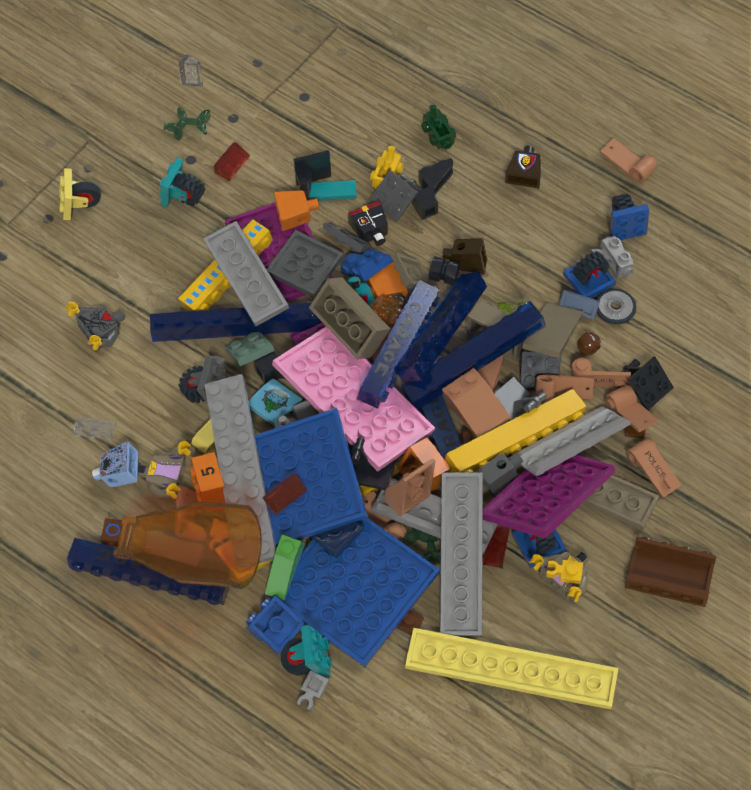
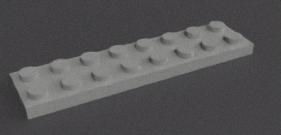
M442 473L440 633L453 636H482L483 473Z

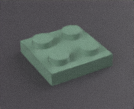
M260 332L250 333L246 338L235 340L225 347L227 354L240 367L274 351L273 345Z

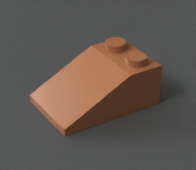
M474 368L442 389L445 402L476 438L511 419L487 382Z
M433 458L411 473L404 474L395 484L391 483L386 488L384 501L400 517L430 496L436 460Z

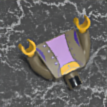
M181 441L177 448L169 452L153 456L149 466L138 465L137 476L146 478L147 489L158 499L170 497L176 499L178 497L176 492L181 489L177 485H181L186 467L183 455L189 456L191 454V451L187 449L191 447V444L187 441Z
M568 552L545 557L534 554L530 559L529 563L535 564L534 569L536 571L542 567L539 578L567 602L572 597L575 598L574 602H578L579 597L586 593L588 577L586 576L587 568L584 565L589 559L585 553L579 552L575 557ZM563 560L582 562L581 584L560 582L561 576L548 578L546 576L547 571L555 570L552 567H547L548 561H556L559 565H562Z

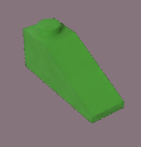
M285 535L281 536L274 555L265 591L266 595L272 597L276 595L280 600L285 601L305 546L304 542Z

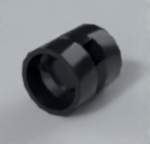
M434 256L430 266L429 280L437 282L443 280L445 284L455 286L460 271V262L454 260L446 262L445 258Z

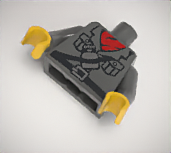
M69 302L65 307L66 310H69V317L77 315L78 327L95 352L101 348L111 347L120 334L117 324L125 320L120 310L110 314L104 306L86 308L78 306L75 302Z

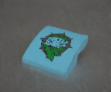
M273 378L249 400V407L253 412L275 427L276 423L279 422V417L285 416L288 418L289 413L293 411V406L302 403L303 399Z

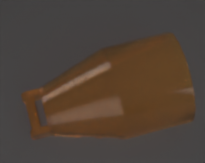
M193 501L189 502L188 505L170 507V510L162 512L155 511L136 517L123 516L121 521L123 525L117 549H114L113 556L116 558L134 560L179 583L243 589L254 578L260 562L262 548L261 527L258 516L249 505ZM132 526L131 533H130V537H129V541H128V545H127V549H125L126 543H127V539H128V535H129V531H130V527Z

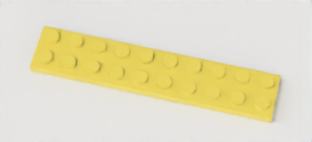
M413 628L405 669L610 710L612 708L618 668L417 628Z

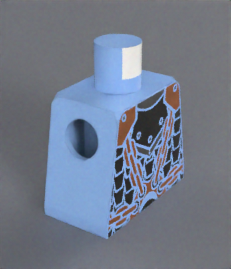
M127 441L102 454L100 467L92 471L94 479L97 481L102 479L109 487L137 482L138 451Z

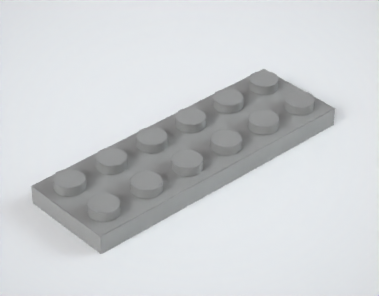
M237 221L203 238L255 326L289 309L286 300Z

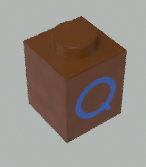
M105 518L101 536L103 549L111 552L123 551L127 532L125 520Z

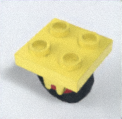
M64 168V176H60L59 187L60 213H63V220H71V208H90L97 205L101 199L100 189L97 185L91 182L72 181V169Z

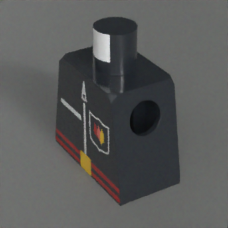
M380 201L348 212V224L359 238L366 242L373 240L376 246L385 243L386 239L384 236L388 234V223Z

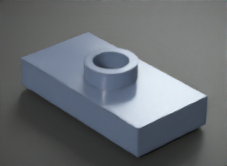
M564 289L559 306L583 311V317L594 320L601 301Z

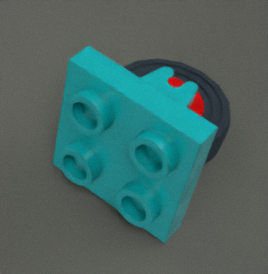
M302 626V638H294L284 646L281 652L282 666L287 672L296 676L304 675L312 670L325 678L330 677L332 663L328 657V639L311 626Z

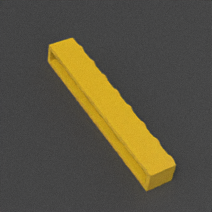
M571 389L540 405L538 408L532 409L529 413H525L448 452L445 460L451 467L449 472L475 473L479 468L501 453L505 456L517 453L521 448L529 446L538 439L544 438L553 433V431L561 429L583 417L587 406L574 389Z

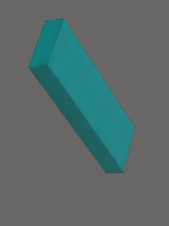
M355 180L311 183L309 200L316 198L318 201L357 199Z

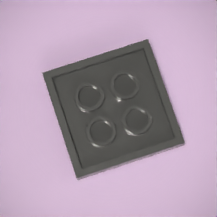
M295 230L266 270L272 278L315 298L343 259V253Z

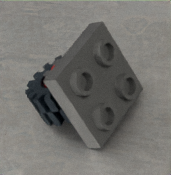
M206 357L203 367L198 366L197 369L196 366H193V370L187 369L188 373L182 374L184 378L179 379L180 383L178 386L188 401L190 400L192 403L194 401L200 403V400L207 402L204 384L225 379L228 376L213 357Z

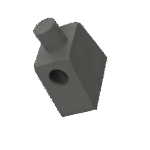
M501 453L477 470L478 473H483V485L493 497H496L517 478L516 467L523 460L518 453H514L509 458Z

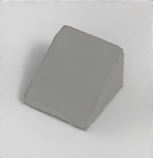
M307 400L293 406V414L297 421L317 415L314 407Z

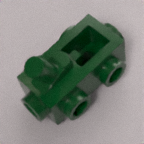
M431 105L429 107L430 111L423 115L422 130L424 133H429V141L432 146L436 145L438 150L441 148L447 150L454 144L456 132L453 127L450 128L446 115H443L436 105Z

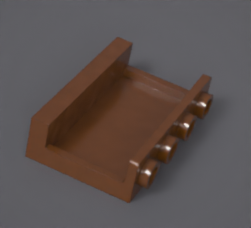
M637 537L625 588L706 607L717 556L707 551L699 552L685 546L678 547L668 542L653 541L648 537Z

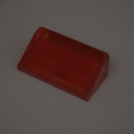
M233 142L215 163V174L230 181L248 160L250 154L238 143Z
M293 473L263 496L262 499L273 513L277 515L307 492V489L296 474Z
M496 527L486 548L483 565L503 569L510 528Z

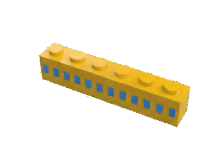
M252 220L242 230L258 257L265 248L270 246L273 240L270 231L255 220ZM216 260L178 298L182 308L197 319L205 315L212 304L221 298L227 288L231 287Z

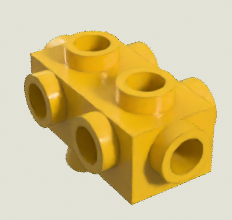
M388 146V151L384 150L382 157L379 156L377 159V168L372 171L370 176L372 187L375 189L378 188L389 170H392L395 174H401L403 170L402 155L395 152L394 146Z

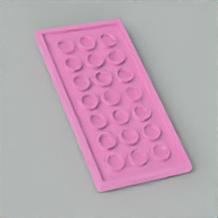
M324 327L273 360L272 365L319 413L334 408L338 409L347 441L352 446H355L358 437L365 439L363 445L364 452L369 463L377 472L407 452L410 446L424 440L435 431V427L379 372L375 373L376 369L365 358L357 360L327 327Z

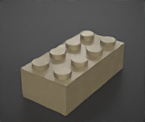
M342 277L327 279L309 307L357 360L371 358L390 331L388 325Z

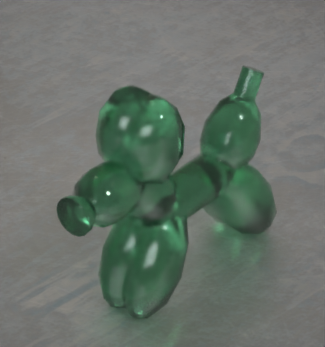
M178 107L177 117L179 121L176 124H164V130L167 129L173 132L175 139L181 140L183 137L182 129L186 125H196L198 130L206 135V123L211 116L210 110L202 111L198 118H187L185 110Z
M412 527V531L406 533L404 542L412 544L420 540L427 543L428 552L423 555V558L429 562L435 560L441 563V550H436L435 542L441 538Z

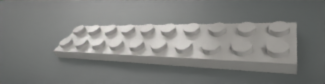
M239 374L204 385L219 469L225 487L223 492L237 567L240 569L273 560L276 545L244 376Z

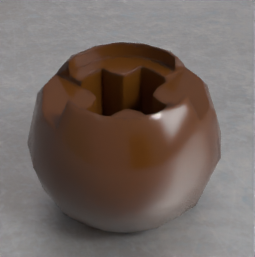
M593 332L584 333L577 341V348L584 355H593L601 347L600 338Z

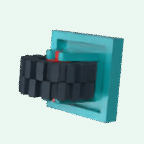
M176 158L174 164L171 163L169 165L166 178L163 177L159 187L161 191L159 197L161 198V206L168 208L172 198L181 200L183 204L186 202V205H190V203L191 205H197L205 192L204 184H200L201 181L196 180L195 176L191 177V174L186 175L183 173V160Z

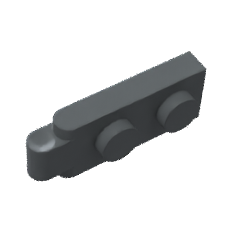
M332 222L323 224L324 230L334 236L337 242L350 246L352 251L361 253L369 250L371 244L343 227L337 226Z

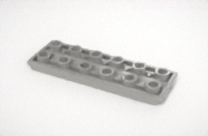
M601 406L518 451L517 453L523 460L520 466L535 476L541 475L563 461L576 456L583 450L631 425V421L619 416L609 408Z
M391 479L390 484H395L398 481ZM381 490L371 509L372 512L441 538L442 498L430 494L428 498L400 517L384 501L385 490ZM483 520V554L498 525Z

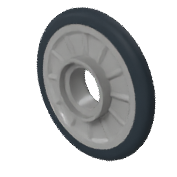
M609 289L602 292L596 299L601 301L597 311L598 316L610 324L626 323L636 313L637 307L634 298L624 290ZM617 303L621 308L615 310L611 307V304Z

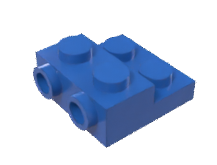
M370 249L362 255L356 253L347 255L345 260L340 263V269L345 276L359 277L361 281L365 282L392 263L393 260L389 254Z
M275 595L271 599L267 597L259 606L262 610L258 614L254 612L246 620L248 623L246 629L257 640L263 641L278 655L306 623Z

